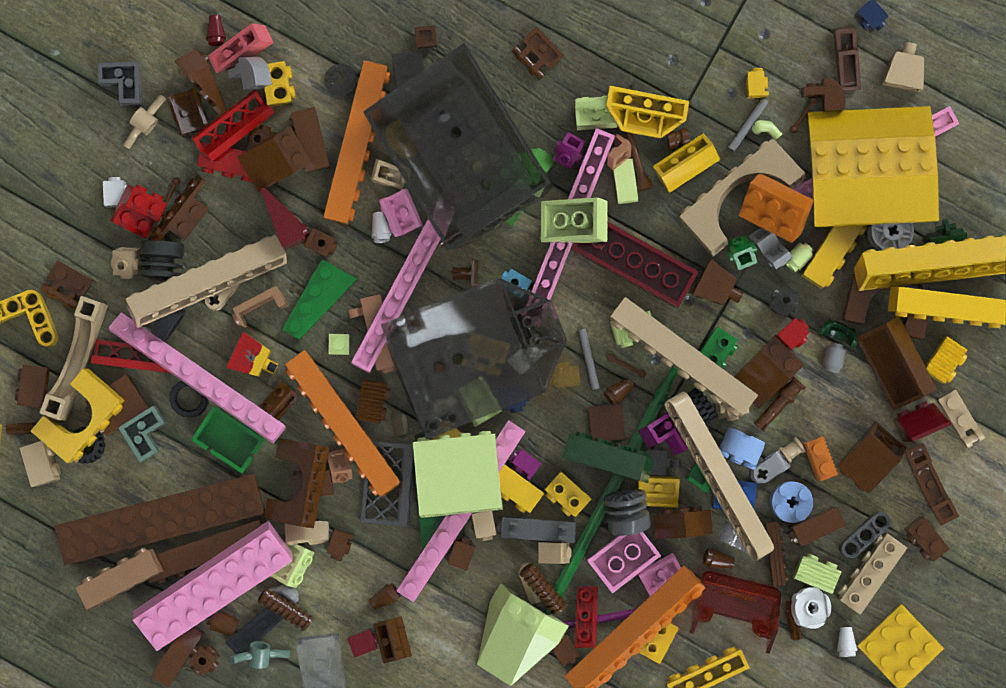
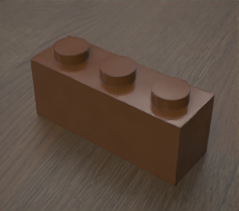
M315 107L291 112L292 118L289 119V124L292 130H295L298 140L312 162L301 170L305 169V172L309 174L331 168Z

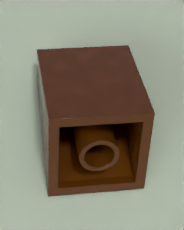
M875 421L841 459L838 467L845 477H850L860 490H865L869 494L902 460L906 447Z

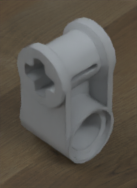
M778 449L756 465L755 470H751L750 477L755 483H766L791 466ZM758 470L765 472L763 474L764 479L757 478Z

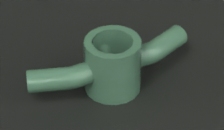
M255 641L250 644L249 652L230 656L229 660L231 664L249 660V666L263 669L268 667L269 658H290V650H270V644Z

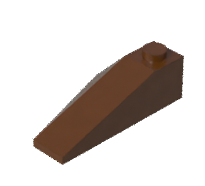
M195 49L176 59L174 62L217 114L221 116L227 111L226 105L212 69L208 65L210 60L202 51L199 54Z

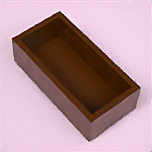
M899 316L856 338L893 410L923 398L937 389Z

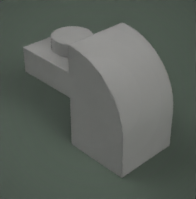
M239 57V63L235 64V68L227 70L229 78H242L243 90L262 89L272 85L269 67L260 57Z
M761 227L749 236L750 240L754 241L757 251L770 267L773 266L777 269L785 265L792 258L791 253L780 244L776 235Z

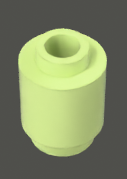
M799 242L790 251L792 258L787 261V267L793 272L801 270L814 257L812 254L814 250L807 243L802 244Z

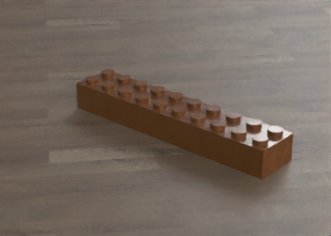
M251 474L54 526L64 565L264 514L265 507L257 475Z

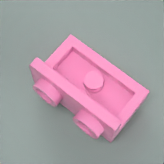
M403 189L387 198L379 200L381 204L380 209L389 223V230L395 237L403 236L423 226L408 189Z
M671 553L646 567L638 575L651 596L681 567L675 555Z

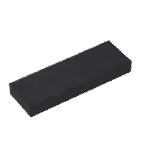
M267 606L225 643L236 655L246 652L250 649L252 642L259 641L285 617H279V613L275 614L274 610L270 611Z

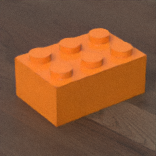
M760 173L750 182L739 216L793 243L803 232L814 200Z

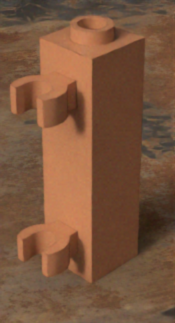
M380 294L360 299L362 307L348 310L350 318L364 316L367 330H369L383 304ZM390 335L375 362L377 371L382 370V374L393 372V367H397Z

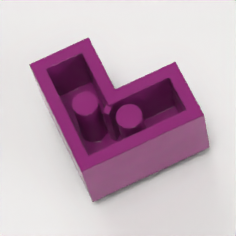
M668 412L638 430L648 448L665 440L674 455L688 449Z

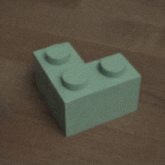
M152 406L118 428L139 462H145L161 452L150 434L167 424L157 406Z

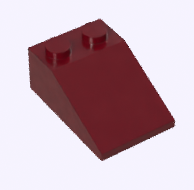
M262 188L261 192L281 246L287 250L306 243L307 236L310 235L304 222L301 223L270 192Z
M927 401L916 405V410L909 412L907 409L897 413L898 418L893 419L903 442H914L951 425L950 421L934 403L927 404Z

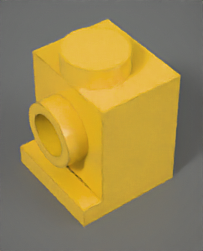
M752 68L746 74V98H767L769 91H765V89H768V77H764L763 68Z

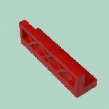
M253 90L191 139L203 158L213 161L275 112L271 106L264 104L258 92ZM255 98L259 106L254 110H247L249 101ZM236 111H242L241 120L232 122L233 114ZM225 123V132L216 134L217 126ZM205 135L211 136L210 143L203 147L199 140Z
M96 339L94 355H91L90 363L170 373L159 364L152 363L153 360L151 359L148 362L142 361L138 356L140 351L135 352L132 349L134 347L128 343ZM100 344L108 345L113 352L107 357L99 356ZM113 346H119V348L115 350ZM127 347L133 355L128 359H122L117 352Z

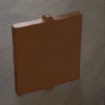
M604 403L603 406L588 407L593 441H595L596 437L609 442L625 439L622 404H615L613 406Z

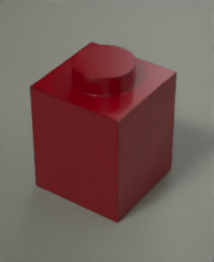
M372 628L347 638L354 658L378 649L376 633L372 631Z

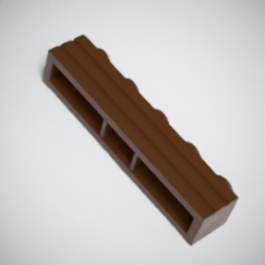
M779 521L765 522L766 532L774 545V550L768 554L772 586L786 585L788 576L784 570L786 569V562H783L785 551L781 545L783 544V536H780L782 525L781 523L779 524Z

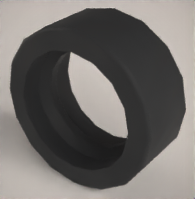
M183 308L157 319L151 333L162 341L168 340L182 321L186 310Z
M181 380L172 387L169 402L172 409L183 417L201 415L206 410L209 399L201 394V402L196 409H183L178 403V394L182 388L189 385Z

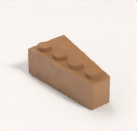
M140 549L134 553L135 557L129 560L126 557L116 562V567L112 569L106 567L98 571L99 576L93 579L89 576L81 580V585L76 587V590L86 610L97 608L102 603L117 597V594L124 593L135 587L136 584H141L163 572L153 549Z

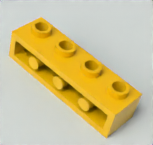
M732 646L724 650V654L719 657L713 655L705 659V664L700 666L694 664L686 669L687 672L684 674L675 673L669 676V681L665 682L667 688H709L750 667L742 650L739 647L735 649Z

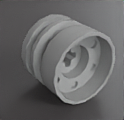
M913 223L868 225L866 230L867 241L870 247L876 251H882L889 247H895L896 249L904 248L911 243L914 235ZM891 227H893V228H894L893 232L896 233V234H893V235L890 236V235H889L890 231L887 230V229H890Z

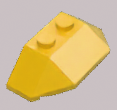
M609 86L606 102L608 111L621 131L660 139L686 121L689 101L615 86Z

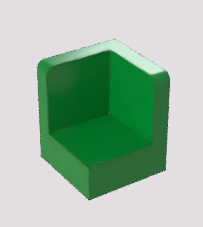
M696 463L685 479L704 493H708L710 486Z

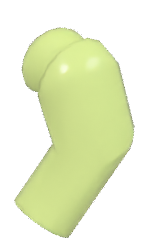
M758 120L752 126V131L757 135L761 132H768L774 140H777L782 135L771 121Z

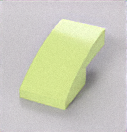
M627 159L613 170L618 204L638 202L633 159Z

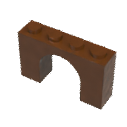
M854 272L842 320L863 325L872 297L879 291H890V287L859 291ZM918 284V287L912 285L898 286L932 291L930 286ZM908 314L904 318L903 325L911 338L924 339L929 316H926V319H916L914 314Z
M279 438L275 458L296 463L301 469L303 483L299 494L291 501L267 498L264 519L299 527L314 528L329 447Z

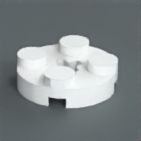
M815 587L803 588L798 593H795L792 596L791 604L795 623L810 629L823 626L826 623V618L831 613L829 597ZM809 603L815 607L812 613L808 611Z

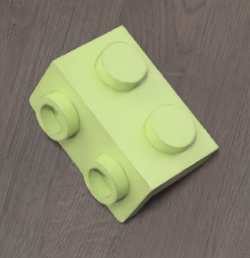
M607 96L575 99L577 130L617 128L615 120L606 107Z

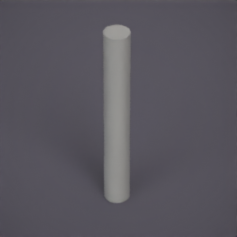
M762 98L730 143L728 148L731 151L735 152L769 103L766 99Z
M586 329L578 330L592 390L598 389L600 387Z

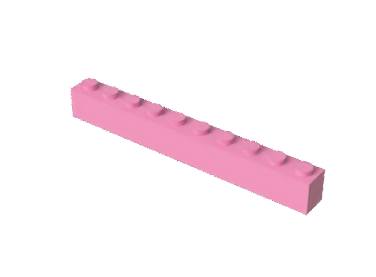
M596 128L568 199L591 198L615 135ZM551 242L522 314V320L540 327L573 243Z

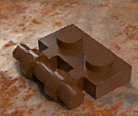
M537 26L522 40L526 46L523 51L518 46L512 49V52L517 56L516 59L519 62H523L529 69L528 72L532 76L535 75L539 80L545 76L540 70L543 65L550 71L564 58L559 49ZM532 52L539 61L534 63L528 55Z
M56 261L47 277L54 282L53 285L50 287L43 284L40 291L46 293V296L50 299L55 298L62 302L63 306L76 310L79 303L74 300L76 295L85 297L94 280L60 261ZM60 286L70 290L67 296L58 291Z

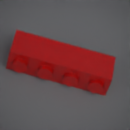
M202 142L203 147H206L209 144ZM228 148L213 161L205 159L201 153L199 154L197 166L202 168L201 172L213 174L216 171L222 173L221 176L232 179L235 175L242 177V181L252 183L237 156L246 151Z

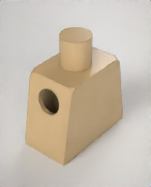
M905 42L903 52H895L892 55L882 85L914 92L923 90L924 57L915 55L917 44Z

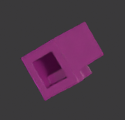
M522 449L520 452L515 451L509 461L515 464L513 469L522 475L526 472L528 474L526 478L529 480L542 464Z

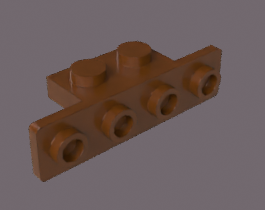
M196 175L189 180L187 188L176 197L175 204L164 213L160 224L151 230L148 240L161 241L169 230L183 241L186 240L208 211L206 206L194 198L205 183L203 178Z

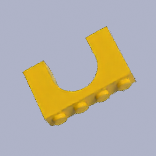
M83 368L70 383L91 405L92 419L88 427L82 432L73 433L66 430L53 418L43 415L31 430L35 436L66 463H72L73 461L76 463L83 456L84 453L82 451L86 446L90 447L96 441L97 437L95 435L100 430L106 429L110 424L108 420L112 415L116 416L122 410V403L125 401L89 368Z

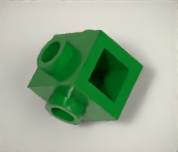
M747 235L736 237L728 242L730 250L727 251L731 262L735 261L738 270L758 263L754 254L758 251L754 241L749 242Z

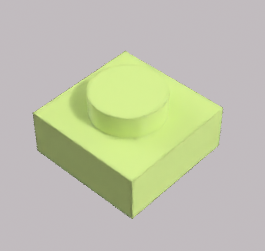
M329 334V355H349L350 334Z

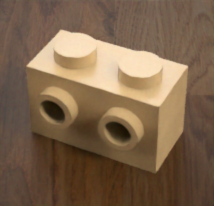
M39 441L20 448L31 487H39L60 480L61 470L58 463L55 462V452L45 443Z

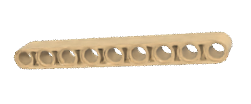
M681 392L667 400L665 408L748 555L754 561H758L774 550L770 537L689 395Z

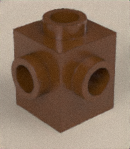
M264 125L254 128L247 137V150L277 132L271 131L272 127Z
M202 645L200 648L195 647L189 655L191 658L189 662L192 666L191 670L198 675H206L208 672L213 673L219 664L217 660L220 656L216 654L217 651L210 645ZM200 657L206 659V664L203 665L199 662Z

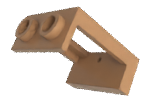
M274 286L234 307L233 311L235 313L232 314V317L237 325L247 329L249 326L243 315L272 300H275L278 307L282 310L287 308L289 304L278 286Z

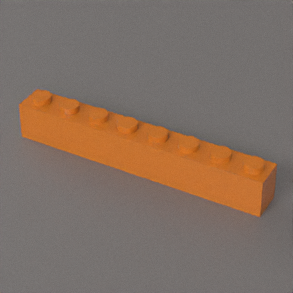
M363 61L323 217L326 220L348 225L349 221L354 219L356 211L353 209L354 201L358 202L361 192L358 189L359 182H363L366 170H363L364 162L368 163L371 151L368 150L370 142H374L376 131H373L374 123L379 122L381 114L378 111L379 104L384 103L386 92L383 91L384 84H388L391 72H388V66Z
M304 350L285 364L288 368L285 372L292 381L294 379L297 380L299 383L297 388L304 397L307 395L312 402L309 405L315 413L320 412L323 416L321 422L327 430L330 428L333 430L335 435L332 437L339 446L343 444L346 448L345 455L350 462L355 461L359 466L356 470L363 479L367 477L371 483L368 487L375 496L379 494L380 497H383L402 482L308 352Z
M682 566L564 677L573 688H598L601 684L606 683L611 679L615 671L626 665L628 659L641 651L642 646L653 640L662 628L668 626L677 614L682 613L692 600L697 599L702 594L705 586L690 569Z

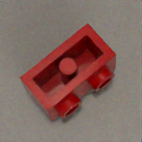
M794 318L774 336L789 350H792L794 347H801L808 340L806 336L810 333L807 330L809 326L801 318L799 320Z

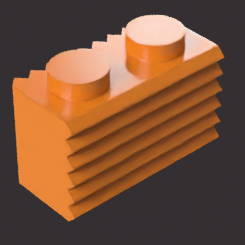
M817 437L802 443L817 481H823L838 474L836 472L837 468L833 464L834 461L831 460V453L828 452V445H826L824 437Z

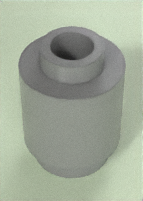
M831 343V346L826 347L823 370L835 373L840 372V368H843L847 351L843 349L844 345Z

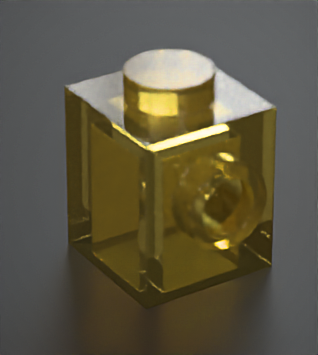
M570 362L558 363V367H554V372H550L551 384H555V388L581 386L579 365L570 366Z

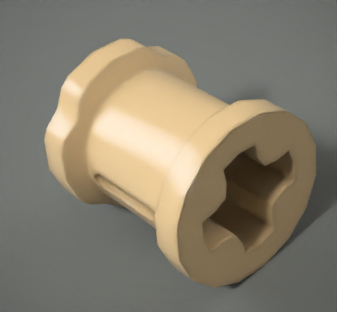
M796 437L786 447L779 448L788 463H791L792 459L800 453L804 454L806 452Z

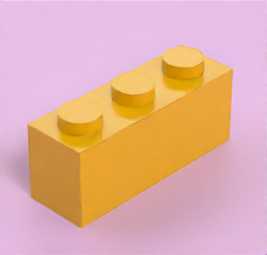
M703 133L655 164L653 168L660 182L670 193L718 162L720 158L713 143Z

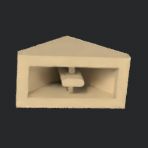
M376 159L371 180L373 183L403 190L408 170Z

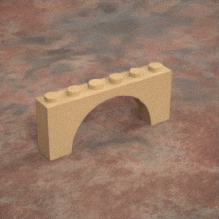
M773 138L769 142H763L756 153L749 154L743 160V164L738 168H732L725 179L718 180L707 194H701L694 205L687 206L681 212L680 219L683 225L712 257L728 245L727 238L719 226V212L724 199L735 187L744 182L754 180L760 173L791 189H795L806 179L805 172Z
M83 296L80 297L74 314L76 318L74 336L66 362L56 384L46 394L40 414L57 420L68 421L78 393L70 383L83 368H87L108 305Z

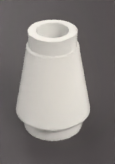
M382 212L373 213L372 238L374 242L384 243L390 241L392 234L385 215Z
M852 627L840 628L837 647L839 657H855L857 647Z

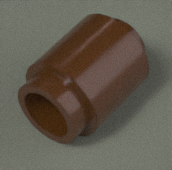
M217 611L209 616L207 625H210L209 630L228 636L229 634L234 635L239 620L235 619L233 615Z

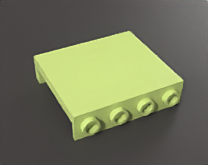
M482 431L477 436H471L470 433L458 434V438H450V435L438 436V440H430L429 437L418 438V442H413L419 516L421 518L503 510L495 434H491V431Z

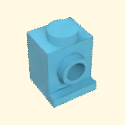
M511 269L509 272L505 270L500 282H502L501 288L522 299L532 280ZM517 279L519 281V284L517 286H512L511 280Z

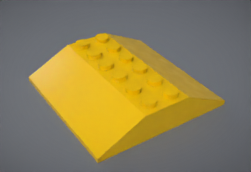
M930 106L808 112L815 227L939 222L936 143Z

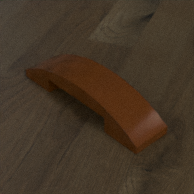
M924 443L905 451L915 479L940 526L958 518L959 515L951 499L947 496L931 463V457Z

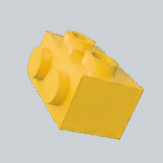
M561 471L544 489L547 491L545 496L553 503L558 501L562 505L561 510L568 517L571 515L576 517L591 500L585 492Z
M670 623L662 628L653 640L642 646L639 653L660 664L679 627Z

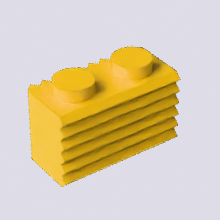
M948 336L944 337L925 365L930 377L941 384L950 383L956 375V372H954L958 365L961 366L967 359L965 353L968 350Z

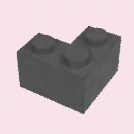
M139 62L97 63L98 84L101 87L118 86L119 104L121 106H143L142 65Z

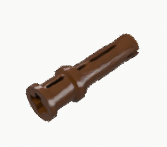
M793 376L785 388L779 390L778 397L754 424L764 432L788 403H793L797 394L801 390H805L806 387Z

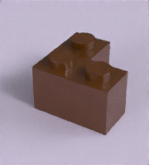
M702 506L690 507V511L689 508L676 509L677 513H673V509L661 510V514L653 515L655 539L689 538L713 534L711 510H702Z

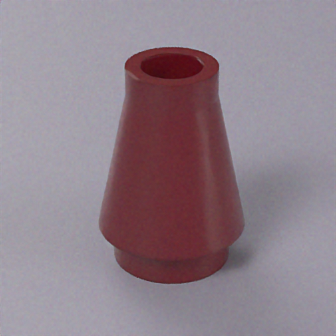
M220 15L209 16L206 40L210 46H222L226 40Z

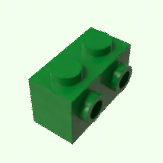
M717 326L700 353L724 369L727 364L725 359L728 355L732 356L738 348V345H736L738 339Z

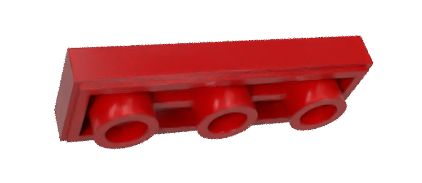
M577 586L575 648H596L597 586ZM589 614L588 618L583 619L584 615Z

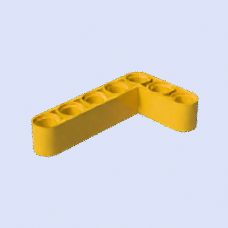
M27 290L0 301V324L27 314L39 344L51 347L58 342V333L41 293ZM32 294L37 296V302L34 305H30L28 302V298ZM12 302H16L18 309L12 313L9 306ZM39 313H43L45 317L41 324L36 322V316ZM46 332L52 334V339L48 343H45L43 340V335Z

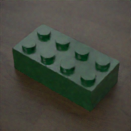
M576 432V435L569 433L563 458L641 482H649L655 462L654 459L650 458L649 453L634 449V452H630L631 448L617 443L613 447L611 446L612 442L597 437L593 441L592 436L581 432Z

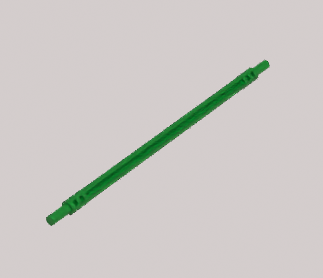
M671 367L663 384L660 383L627 446L631 448L630 452H634V449L640 450L644 440L638 430L656 419L671 391L670 386L679 371L678 369ZM613 473L571 553L569 563H566L554 586L559 596L563 597L606 515V506L604 505L603 498L609 493L618 491L625 476ZM546 606L543 613L551 615V610H548Z

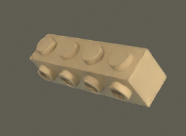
M884 533L874 540L873 544L875 546L872 551L865 553L861 560L863 563L860 568L856 567L850 575L851 581L848 585L844 584L838 592L840 595L838 600L860 615L907 549L905 545L888 533Z

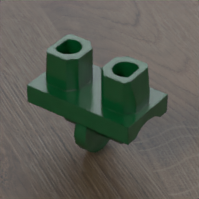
M942 219V225L935 226L936 232L926 234L929 243L933 242L935 244H943L949 240L960 242L967 239V232H964L963 228L957 229L956 223L949 224L948 219Z

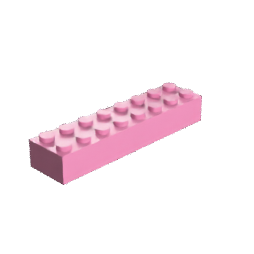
M267 521L133 611V622L155 650L158 651L292 562V551L270 522Z

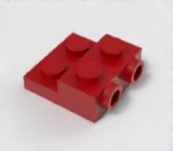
M127 184L110 221L146 239L154 221L159 222L167 203L162 201L164 197L152 192V195L147 194V189L138 184L135 187Z

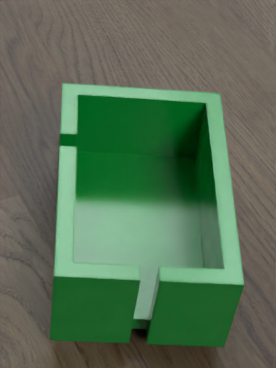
M217 406L211 408L191 441L205 450H210L211 447L214 448L210 451L211 454L242 474L246 473L255 459L252 457V454L257 455L267 440Z

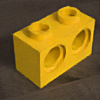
M285 61L267 64L272 85L264 87L267 105L277 107L293 104L292 98H296L294 86H290L289 78H292L291 67L287 66ZM279 69L283 72L281 78H272L273 71ZM280 89L286 91V95L282 99L275 97L276 92Z

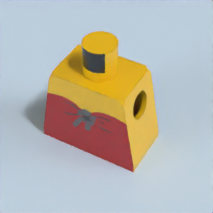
M243 332L226 367L260 377L263 370L274 375L278 363L269 359L271 350Z

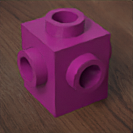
M568 132L563 141L559 140L553 150L556 152L553 160L561 166L571 169L573 164H579L584 154L581 153V150L586 142Z

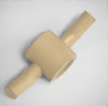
M159 95L147 111L140 107L132 116L129 123L134 126V129L123 144L126 148H131L141 132L148 135L156 126L158 119L153 115L166 100L164 96Z

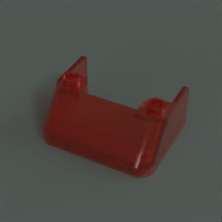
M714 571L704 572L700 582L705 586V589L695 600L690 634H694L698 621L709 622L714 613L752 623L753 633L758 637L767 639L766 653L770 654L778 633L781 592L777 588Z

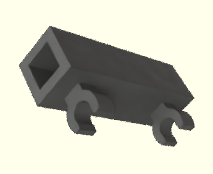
M502 517V521L497 523V533H501V538L574 543L576 522Z

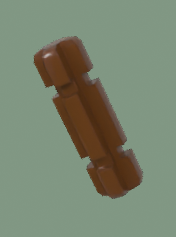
M35 422L17 423V425L7 424L6 433L7 435H16V433L33 434L31 430L36 424Z
M792 600L786 601V608L789 611L787 615L789 628L791 629V639L800 640L802 639L801 626L797 625L794 621L791 611Z

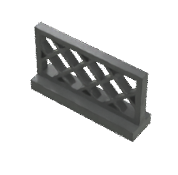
M372 441L375 446H380L385 452L382 455L383 457L388 456L394 464L391 468L397 467L400 470L401 477L399 480L402 483L400 488L398 486L395 487L399 492V498L394 502L387 495H384L390 505L381 511L375 504L381 497L378 496L374 500L371 499L368 495L370 489L368 487L369 480L366 477L364 479L360 522L411 527L416 475L413 445ZM395 448H403V456L396 462L390 452ZM373 505L379 515L374 519H367V509ZM392 507L397 512L396 521H389L384 515Z

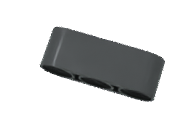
M882 512L873 513L840 543V553L848 558L858 556L888 529L891 523L890 517ZM878 516H882L885 521L881 527L875 524V519ZM867 529L869 531V538L863 541L860 538V532ZM848 543L854 545V551L851 554L845 552V546Z

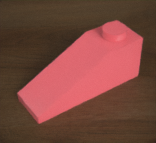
M251 23L209 54L208 57L215 72L220 73L239 63V57H253L274 42L265 25Z

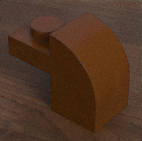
M823 78L821 86L818 83H808L806 87L801 89L802 98L822 97L823 112L845 110L844 91L839 83L832 79Z

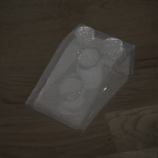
M339 633L298 638L297 655L304 688H347Z

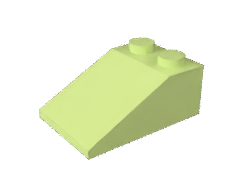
M600 198L541 201V242H607V201Z

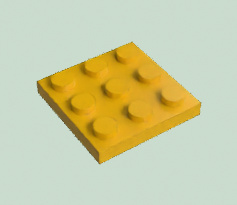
M899 604L857 645L896 688H904L944 649L902 604Z

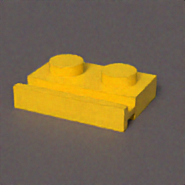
M650 476L648 483L638 481V489L645 490L646 492L645 500L648 506L678 508L680 477Z

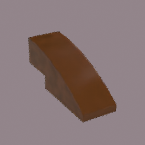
M854 26L833 28L839 85L844 92L861 90L856 28Z
M192 627L177 637L151 677L169 688L204 633L196 627Z

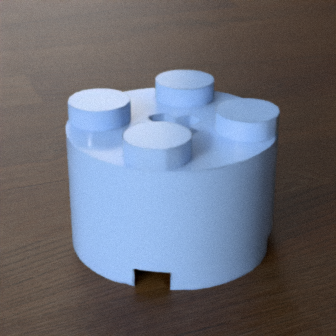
M728 428L719 449L725 458L731 457V462L738 465L744 462L743 466L755 470L765 443L753 436L746 435L744 432Z
M787 481L779 484L771 492L769 504L772 512L778 519L789 523H797L805 520L811 513L813 497L811 491L803 484ZM793 496V500L796 501L795 505H792L790 508V504L787 503V499H791Z

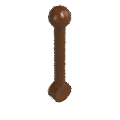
M810 98L809 105L796 124L790 127L791 133L798 131V126L811 107L817 104L816 98Z
M179 178L172 180L173 185L164 201L168 204L176 186L180 184Z
M614 354L608 355L607 359L609 362L614 361L637 373L640 378L646 376L644 370H638L615 358Z

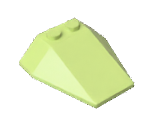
M500 583L489 604L477 665L512 686L559 644L569 626L556 617L541 612L519 598L516 592Z

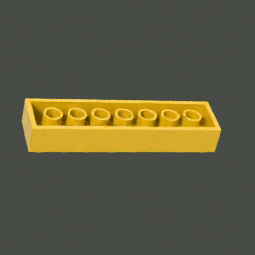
M1006 234L1002 237L986 236L977 240L967 238L960 242L949 240L943 244L931 242L917 247L915 245H908L900 249L889 247L882 251L867 250L862 253L854 267L858 290L864 291L1006 274Z

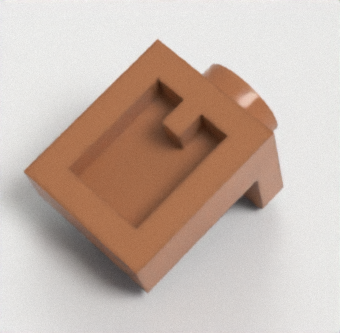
M619 134L615 136V147L608 153L607 166L612 170L631 157V143Z
M346 448L328 452L327 460L333 483H344L352 479L350 462L345 455Z

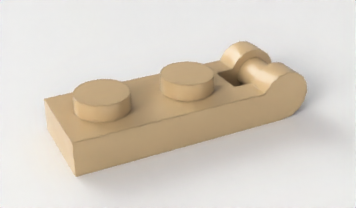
M953 390L937 400L967 449L972 447L974 442H980L985 439L984 434L977 426L957 390ZM971 428L973 434L967 436L965 431Z

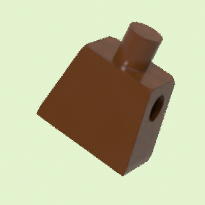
M710 260L692 296L724 305L728 298L739 303L744 292L734 288L737 281L736 277L715 261Z

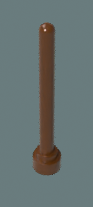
M624 132L626 139L631 143V156L638 177L636 179L637 191L641 192L651 189L653 184L651 179L645 175L633 133Z

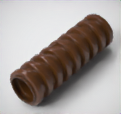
M530 563L522 568L519 575L524 577L523 580L528 582L527 585L531 587L533 592L536 591V596H539V599L543 601L547 609L551 610V614L557 615L561 613L567 603L562 601L563 598L559 596V593L555 591L554 587H551V584L547 582L543 574L539 573V569L535 568V564Z
M269 587L262 591L258 598L259 604L263 603V606H268L270 611L274 610L275 614L279 613V617H285L286 621L290 620V624H295V627H301V631L309 627L313 620L311 614L307 615V612H302V609L297 608V605H291V601L287 602L286 598H280L281 595H276L275 591L271 592Z

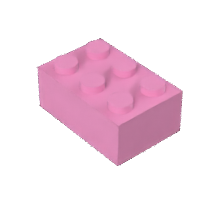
M640 532L632 535H617L586 560L609 590L614 593L661 555L647 536Z

